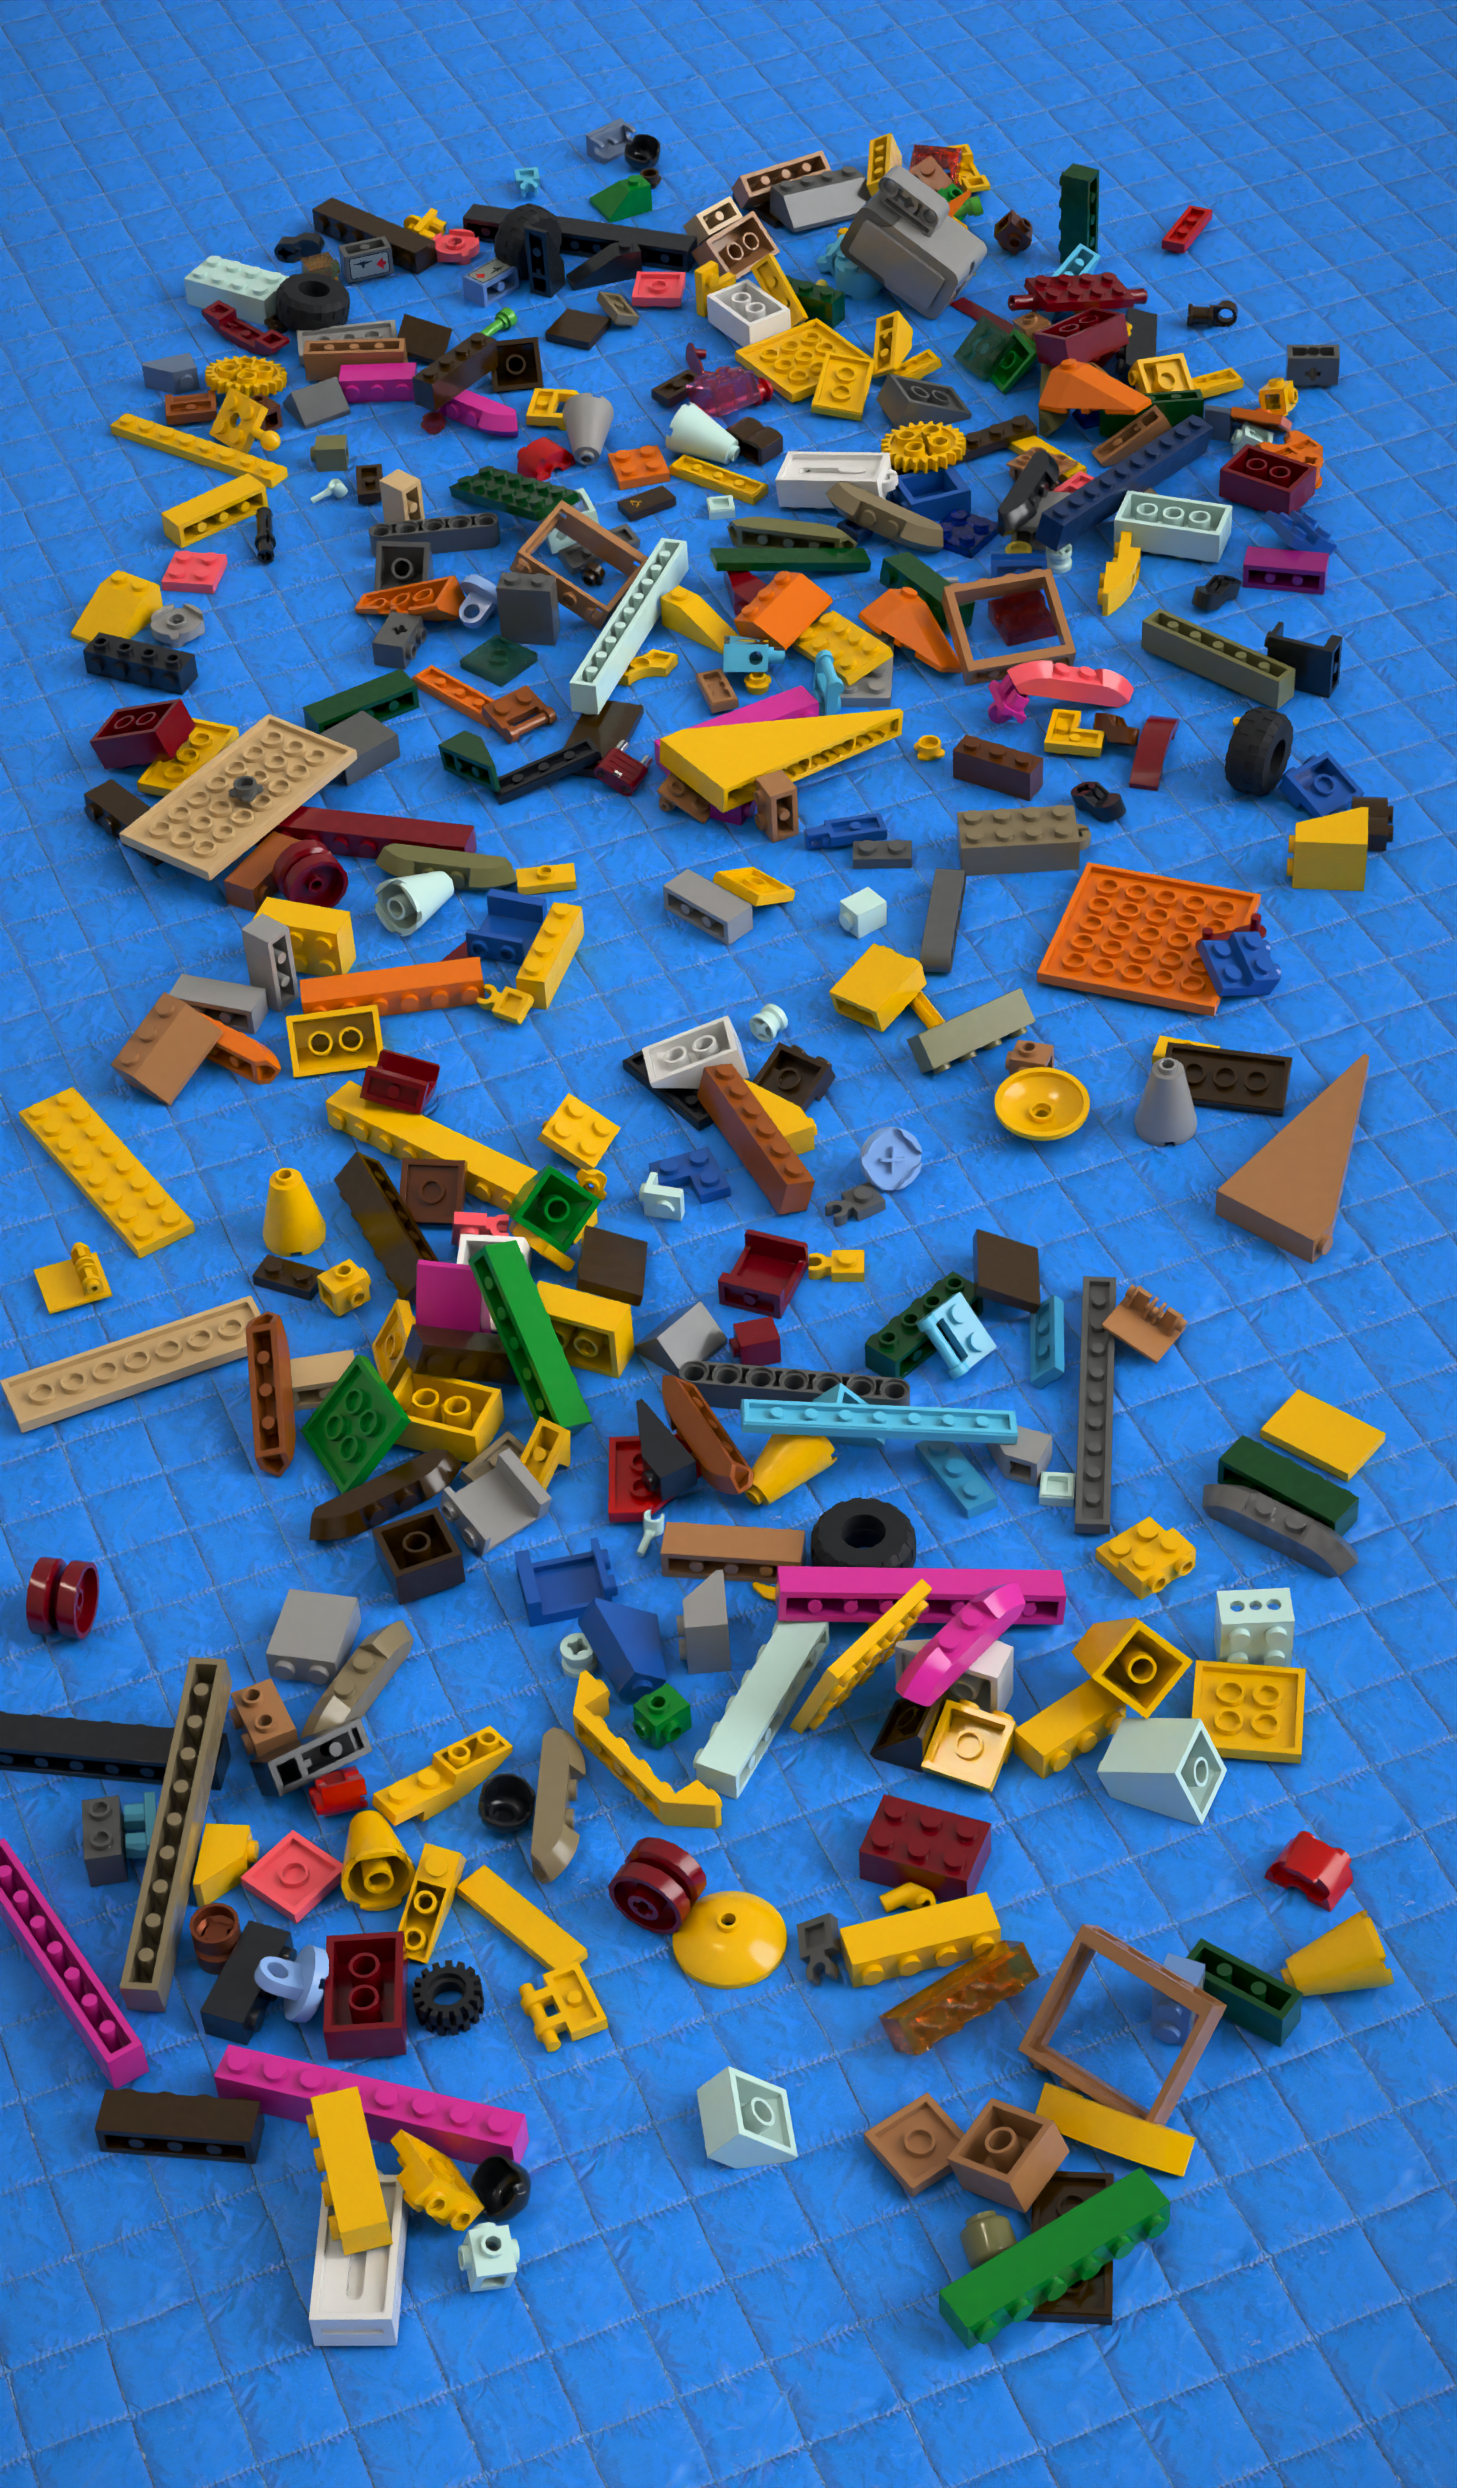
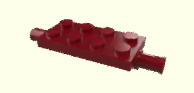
M1110 272L1095 275L1083 273L1075 276L1061 274L1055 277L1039 275L1034 278H1026L1024 288L1028 291V294L1010 295L1008 307L1011 311L1032 310V312L1081 311L1092 307L1099 309L1133 308L1134 304H1145L1148 295L1144 288L1127 289L1117 276Z

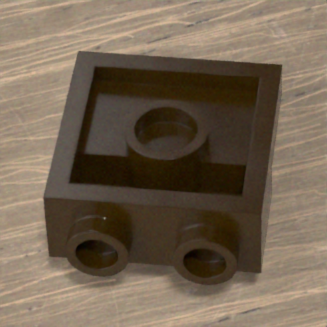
M779 1042L752 1083L801 1107L805 1113L813 1100L820 1102L836 1076L832 1070L831 1063L820 1056L813 1058L796 1045L789 1047Z

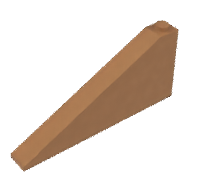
M1363 1054L1217 1190L1215 1214L1311 1264L1321 1255H1326L1333 1245L1335 1224L1368 1078L1369 1055Z

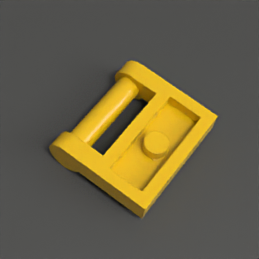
M535 388L526 413V425H536L538 427L557 426L560 430L566 431L563 411L562 413H556L559 402H565L566 405V401L570 397L579 393L568 389Z

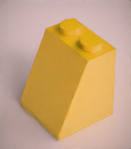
M1360 807L1296 823L1295 835H1289L1288 853L1294 854L1293 858H1287L1286 876H1292V888L1364 891L1368 848V807Z
M1136 1617L1094 1623L1071 1651L1091 1678L1146 1719H1148L1193 1663L1189 1657Z

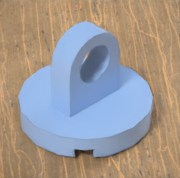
M476 574L466 575L461 582V588L467 597L460 606L459 617L466 627L478 628L486 622L491 613L499 615L497 592L495 591L496 586L489 580ZM477 609L480 611L475 618L466 617L467 613L471 610Z
M889 1126L878 1129L867 1138L862 1146L859 1158L861 1172L868 1182L881 1190L904 1189L915 1180L921 1170V1145L915 1136L902 1128Z
M307 1945L300 1951L295 1962L272 1956L264 1957L260 1961L254 1972L255 1982L264 1991L284 1997V2014L286 2019L305 2023L317 2011L323 1997V1989H319L321 1978L326 1980L329 1973L327 1952L322 1948Z

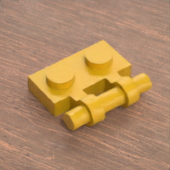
M578 1961L542 1974L545 1986L542 1989L535 1991L531 1983H525L518 1989L522 1998L520 2005L525 2015L531 2016L535 2025L533 2027L535 2036L539 2042L544 2043L548 2052H554L560 2048L561 2043L557 2037L558 2033L567 2030L571 2041L574 2042L608 2028L607 2018ZM554 2004L558 2014L548 2017L544 2009Z

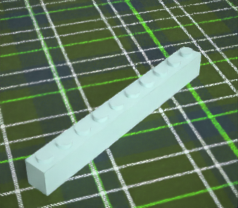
M660 539L569 682L572 711L582 712L587 715H598L659 618L661 614L660 598L677 587L689 569L687 541Z

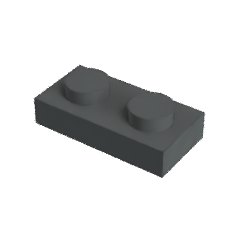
M912 840L853 841V869L912 868Z

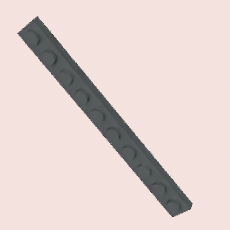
M1083 1276L1075 1533L1110 1534L1115 1336L1102 1328L1101 1325L1116 1308V1277Z

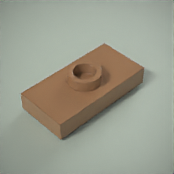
M722 668L695 674L696 683L712 713L739 708L738 698Z

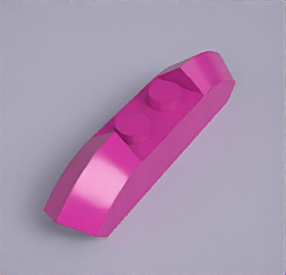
M466 389L436 410L445 417L490 435L518 437L515 409Z
M1018 1582L988 1588L968 1602L912 1659L895 1687L897 1692L903 1698L917 1704L931 1706L1020 1617L1026 1602Z

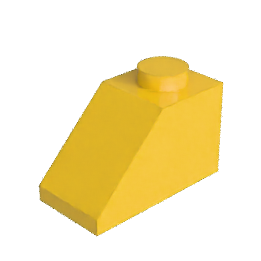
M206 1823L193 1880L198 1907L211 1904L242 1883L240 1877L251 1868V1863H257L259 1844L258 1841L252 1838L250 1825Z

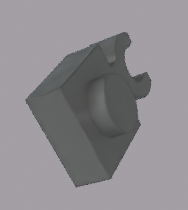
M869 1182L841 1193V1201L834 1200L825 1205V1215L827 1217L833 1215L836 1227L846 1224L850 1217L854 1216L857 1221H861L886 1210L885 1199Z
M827 1913L797 1924L800 1959L808 1964L806 1968L807 1979L815 1986H819L820 1974L824 1969L826 1975L831 1979H838L839 1969L831 1957L841 1953L838 1919L831 1913Z

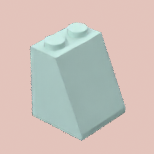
M1122 1718L1097 1770L1099 1778L1111 1798L1194 1825L1203 1824L1227 1772L1202 1720L1195 1718Z

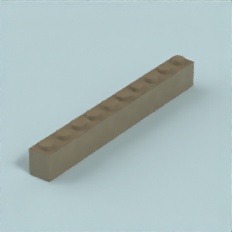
M189 1658L120 1983V1991L128 2010L166 2011L232 1687V1679L226 1659Z

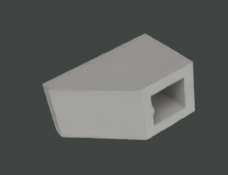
M1018 1425L1017 1444L986 1443L988 1450L1005 1478L1037 1487L1041 1480V1471L1045 1472L1052 1460V1435Z

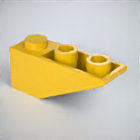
M425 1843L398 1931H404L408 1959L428 1964L455 1898L456 1886L459 1885L466 1863V1858L462 1853Z

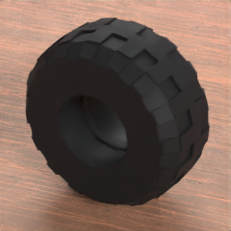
M531 203L518 206L509 212L500 223L498 232L495 235V257L504 264L516 267L518 269V277L522 280L529 279L524 227L531 226L547 230L558 252H560V245L562 244V230L557 217L545 208Z
M307 272L294 274L286 278L277 289L276 315L282 324L293 332H297V330H320L331 326L344 325L348 321L350 309L349 293L340 281L333 279L331 276Z
M1256 707L1246 711L1240 718L1230 739L1225 759V778L1233 789L1260 797L1270 793L1271 790L1273 791L1279 783L1286 769L1293 743V726L1285 714L1268 708Z
M861 1497L852 1498L846 1502H839L824 1512L813 1527L811 1535L813 1567L913 1568L916 1561L914 1527H912L910 1519L906 1514L888 1502L884 1503L876 1498L861 1499Z

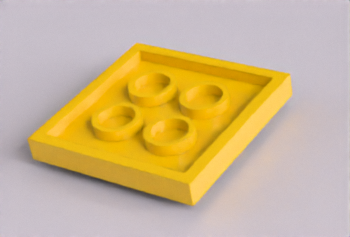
M1196 1660L1192 1718L1202 1720L1220 1757L1301 1764L1306 1669Z

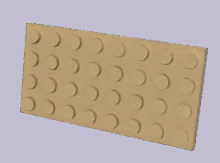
M267 714L120 832L121 843L211 881L357 760L356 749ZM242 776L255 778L257 784H261L264 789L262 793L257 794L255 799L249 803H244L239 798H231L229 796V790L234 788V781Z

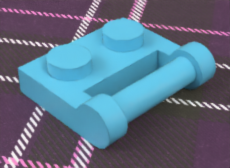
M828 650L818 652L815 660L813 694L819 702L821 716L837 715V712L841 711L839 695L844 691V684L837 677L833 666L834 658Z
M961 1292L953 1294L916 1323L921 1333L925 1331L949 1367L947 1372L953 1380L965 1374L969 1368L997 1347ZM937 1322L946 1334V1336L948 1337V1339L950 1340V1342L952 1343V1345L954 1346V1348L956 1349V1351L958 1352V1354L960 1355V1357L962 1358V1360H959V1358L957 1357V1355L955 1354V1352L953 1351V1349L951 1348V1346L949 1345V1343L937 1327Z

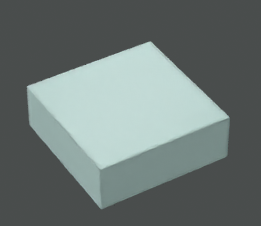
M732 495L706 498L709 520L736 518Z
M1041 1471L1039 1505L1074 1507L1076 1473Z

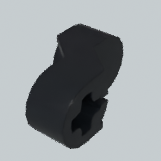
M305 232L295 237H282L276 245L274 253L278 260L282 262L296 263L303 259L318 258L324 249L325 243L320 235Z
M1214 575L1205 586H1196L1191 603L1201 609L1218 610L1227 599L1237 598L1242 582L1231 576Z
M1084 782L1071 790V796L1076 808L1087 810L1098 821H1114L1126 813V808L1120 794L1109 793L1099 782Z

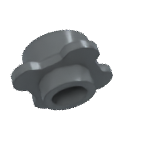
M242 776L234 781V788L229 790V796L231 798H239L244 803H249L255 799L257 794L262 793L264 789L261 784H257L255 778Z

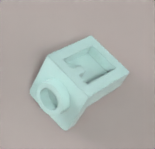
M1245 421L1240 429L1237 428L1232 435L1233 454L1236 455L1246 444L1255 446L1264 441L1273 443V433Z

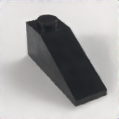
M526 226L524 231L530 293L552 298L566 284L564 262L547 230Z
M624 239L618 243L610 244L566 274V280L571 289L576 291L635 279L637 272H642L641 250L634 239Z
M637 1400V1421L643 1466L641 1479L649 1492L654 1491L663 1502L697 1485L696 1460L644 1400Z
M356 1717L278 1747L250 1761L249 1764L261 1795L281 1797L373 1750L360 1717Z

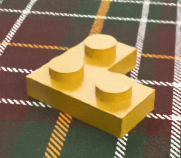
M711 260L694 271L697 315L702 317L708 315L707 295L736 284L735 274L727 272L719 277L718 263Z
M1053 709L1044 741V752L1101 757L1105 733L1101 730L1080 729L1081 711Z

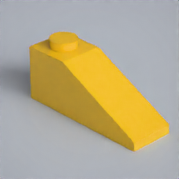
M899 311L876 318L873 360H876L873 372L874 379L897 371L912 348L913 329Z
M679 585L660 598L663 626L722 655L724 652V636H739L699 595Z
M744 1079L794 1152L800 1155L814 1150V1136L817 1135L814 1120L811 1117L808 1118L801 1107Z

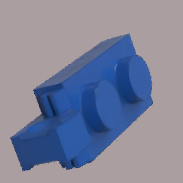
M879 813L824 820V825L804 829V842L807 850L846 846L853 844V841L887 839V829Z

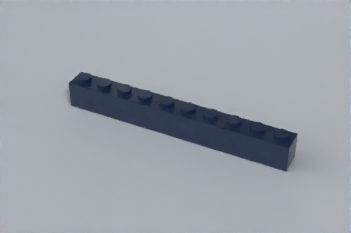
M1192 414L1042 512L1035 539L1053 551H1059L1116 513L1128 490L1143 493L1149 488L1152 489L1206 453L1214 427L1202 418Z

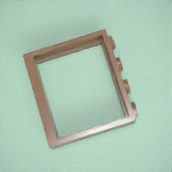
M561 500L517 552L509 570L522 574L542 573L556 576L558 602L600 630L615 612L649 557ZM561 512L567 515L566 518L560 515ZM554 528L629 577L607 605H604L532 557V554ZM634 561H636L637 563H639L640 566L638 567V566H636L635 564H633Z
M1051 568L1044 570L1034 569L1021 574L1009 573L992 579L981 578L968 583L958 582L944 587L941 602L965 686L992 682V680H1003L1008 674V669L1032 661L1046 660L1052 661V664L1063 663L1073 667L1076 650ZM1044 589L1061 646L974 661L958 603Z
M1082 1924L1018 2050L1030 2057L1028 2061L1034 2064V2068L1046 2073L1050 2070L1061 2077L1059 2083L1075 2093L1083 2091L1093 2098V2102L1147 2122L1165 2126L1227 2005L1100 1926ZM1096 1951L1199 2015L1151 2110L1145 2108L1048 2045Z

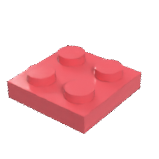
M637 272L632 293V306H640L642 308L651 306L681 307L686 284V272Z
M175 551L161 581L162 590L214 594L228 564L227 554Z
M292 1830L240 1878L242 1887L297 1924L341 1883L343 1864Z

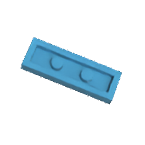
M1055 1294L1041 1303L1036 1314L1030 1313V1383L1039 1389L1057 1380L1064 1374L1063 1300Z
M923 1440L915 1444V1454L967 1519L997 1507L998 1497L954 1442Z

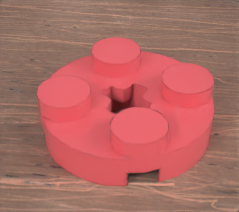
M451 229L448 235L442 236L441 232L432 239L435 241L437 262H456L458 265H467L471 262V258L480 251L479 238H475V233L470 230Z

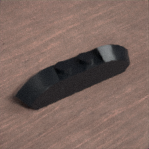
M1045 450L1034 453L999 506L998 533L1001 537L1018 531L1036 515L1041 499L1047 496L1048 490L1058 481V464Z

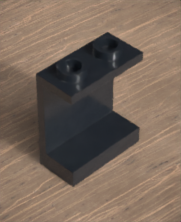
M1278 622L1273 631H1269L1266 635L1264 644L1265 648H1268L1266 656L1296 669L1294 690L1330 698L1339 684L1342 637L1331 635L1323 647L1283 637L1284 623Z

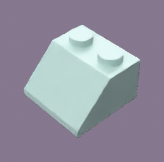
M730 2066L697 2089L707 2158L735 2169L789 2162L798 2157L785 2089Z

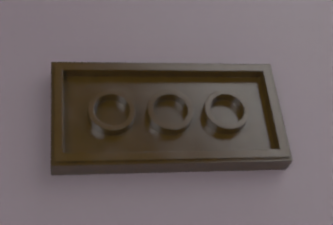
M607 700L598 715L582 713L564 748L590 737L601 752L603 759L610 748H615L621 740H625L624 744L626 742L629 743L644 714L643 705ZM600 761L570 775L596 778L594 769Z
M1172 1042L1167 1043L1165 1058H1173L1182 1063L1194 1106L1283 1117L1293 1057Z
M585 1225L581 1241L576 1289L633 1306H640L644 1292L648 1242Z
M1055 2171L1032 2204L1031 2234L1114 2184V2173ZM1113 2260L1103 2265L1092 2278L1088 2280L1081 2279L1068 2287L1066 2292L1057 2300H1047L1035 2307L1029 2316V2321L1112 2325Z

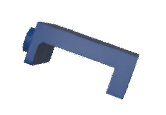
M598 1538L590 1539L591 1551L534 1563H531L528 1550L514 1552L518 1581L530 1627L579 1618L594 1597L612 1602V1596L618 1595L614 1574L607 1575L606 1571L611 1569L607 1549H600Z

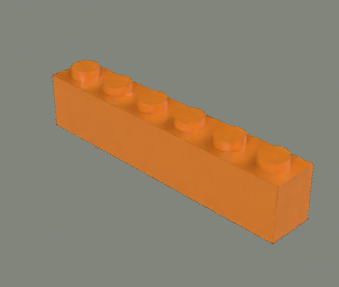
M480 957L299 980L303 1014L377 1004L380 1017L478 1004L476 1001L478 997L485 999Z

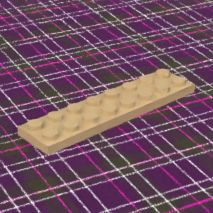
M250 1295L0 1380L1 1388L21 1433L247 1356L245 1328L250 1320L260 1316L261 1313Z

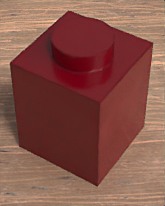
M772 1316L733 1324L734 1338L729 1339V1347L732 1357H738L740 1364L765 1366L781 1362L780 1337Z

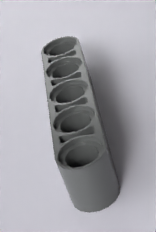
M493 513L379 523L369 528L371 553L375 558L377 541L430 542L432 554L488 549L500 544L499 521L497 515Z
M935 869L920 953V963L923 967V972L951 973L965 895L966 870Z

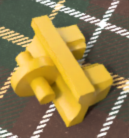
M431 208L423 218L416 215L406 217L404 228L432 240L435 235L441 232L442 236L445 234L447 222L438 219V210Z

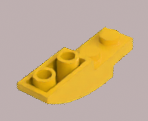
M1121 531L1120 542H1115L1113 562H1106L1105 573L1100 572L1097 605H1102V616H1109L1129 598L1139 579L1141 548L1132 547V532Z
M488 1726L434 1753L432 1765L373 1793L372 1805L394 1826L414 1816H417L424 1822L451 1806L483 1782L512 1753L513 1746L494 1728Z

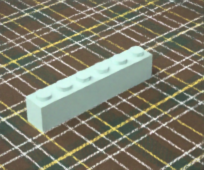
M777 1620L775 1622L771 1639L767 1644H763L760 1647L752 1670L748 1669L745 1672L741 1688L736 1696L732 1695L729 1698L722 1720L714 1723L708 1743L704 1749L700 1748L695 1755L693 1768L696 1769L697 1779L707 1789L711 1788L717 1793L734 1799L739 1798L830 1644L828 1621Z

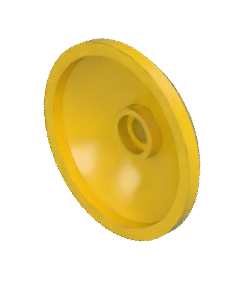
M1035 1067L1021 1070L1005 1079L996 1091L994 1107L1000 1123L1013 1134L1029 1140L1050 1141L1068 1136L1083 1125L1089 1114L1090 1098L1085 1086L1073 1075L1055 1068Z
M721 1891L698 1899L694 1906L690 1907L691 1911L679 1930L673 1933V1951L681 1969L698 1983L716 1989H740L764 1980L779 1966L787 1947L786 1926L779 1912L763 1898L742 1891Z

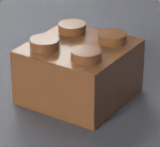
M991 2098L947 2157V2160L963 2189L1026 2213L1070 2151L1053 2120Z

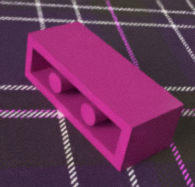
M416 362L341 365L339 384L347 403L415 401L412 377L417 374Z

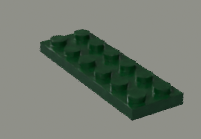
M493 466L483 467L479 469V473L473 476L462 477L458 479V483L449 487L452 497L535 522L548 517L561 500L570 506L580 501L577 491L567 489L565 486H556L550 482H542L536 480V478H528L522 476V474H514L507 470L494 468Z

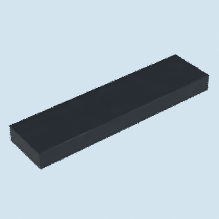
M587 737L498 777L500 790H489L499 805L505 804L601 761V752L592 739Z
M642 1050L622 1061L623 1069L695 1129L701 1131L715 1123L697 1098L698 1089L652 1088Z

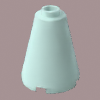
M688 402L689 406L686 404L682 405L669 426L673 429L671 437L666 436L667 449L724 464L735 461L740 453L738 440L694 403Z
M443 871L385 880L375 890L374 896L378 894V903L374 904L375 911L387 930L392 933L397 931L403 937L415 933L453 895V881Z

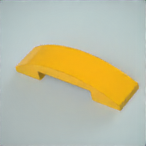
M968 144L945 147L951 175L956 186L963 193L968 190L971 193L991 190L986 176L980 175L975 167L973 153Z
M1047 2082L1044 2083L1035 2112L1039 2116L1053 2120L1060 2134L1125 2159L1181 2177L1185 2175L1196 2137L1161 2124H1153Z

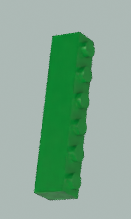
M516 1240L485 1245L468 1262L536 1424L539 1418L542 1417L571 1431L570 1436L576 1435L592 1422V1418L576 1383V1378L565 1357L563 1347L554 1331L550 1316L546 1312L538 1293V1288L527 1267L525 1257Z
M1140 2167L940 2290L939 2313L968 2350L978 2343H988L997 2336L1002 2328L1012 2322L1018 2323L1029 2317L1035 2307L1047 2300H1057L1071 2285L1081 2279L1088 2280L1092 2278L1103 2265L1111 2260L1126 2257L1134 2249L1135 2245L1148 2237L1153 2239L1161 2235L1170 2224V2201Z

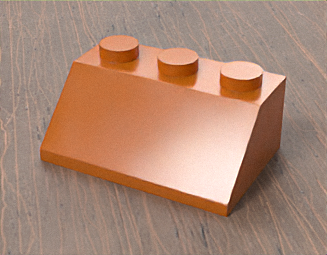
M781 571L774 576V579L764 589L758 592V596L749 605H746L733 621L741 637L768 638L769 647H785L786 651L833 600L831 596L802 573Z

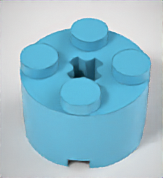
M841 250L837 252V258L835 259L836 290L844 292V297L847 294L852 296V300H868L878 296L879 290H884V285L845 257Z

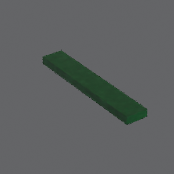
M711 548L709 554L716 571H870L871 561L864 548Z

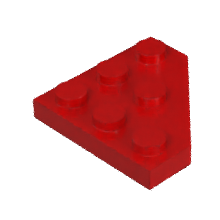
M673 1434L691 1455L692 1449L688 1443L684 1442L677 1434ZM639 1436L609 1437V1523L643 1521L644 1513L647 1510H651L652 1515L675 1497L673 1496L662 1502L654 1491L649 1492L644 1486L641 1479L643 1466ZM696 1462L697 1479H698V1478L701 1477L702 1475H701L700 1464H699L698 1462Z

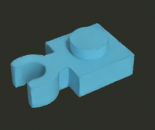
M538 167L514 169L517 189H520L521 196L526 197L525 193L534 192V195L538 196V187H540Z

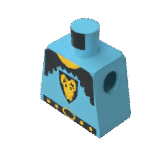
M724 636L723 672H768V664H784L785 647H769L768 638ZM754 651H758L761 653V656L758 658H753L750 656V654Z

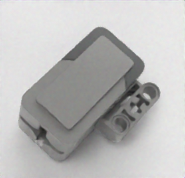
M893 166L879 180V191L857 212L841 241L840 249L845 257L886 286V288L928 319H936L968 286L987 254V247L981 239L948 215L950 208L945 198L905 168Z

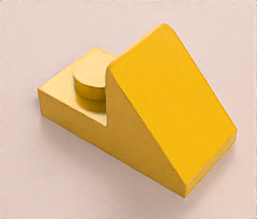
M540 1417L520 1461L546 1491L558 1464L570 1466L571 1431Z

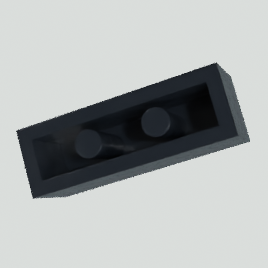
M248 1921L200 2010L205 2034L247 2046L254 2032L260 2031L264 2022L265 2011L270 2001L274 2002L278 1996L260 1988L255 1982L254 1972L260 1961L268 1956L295 1962L297 1951L293 1947L291 1932Z

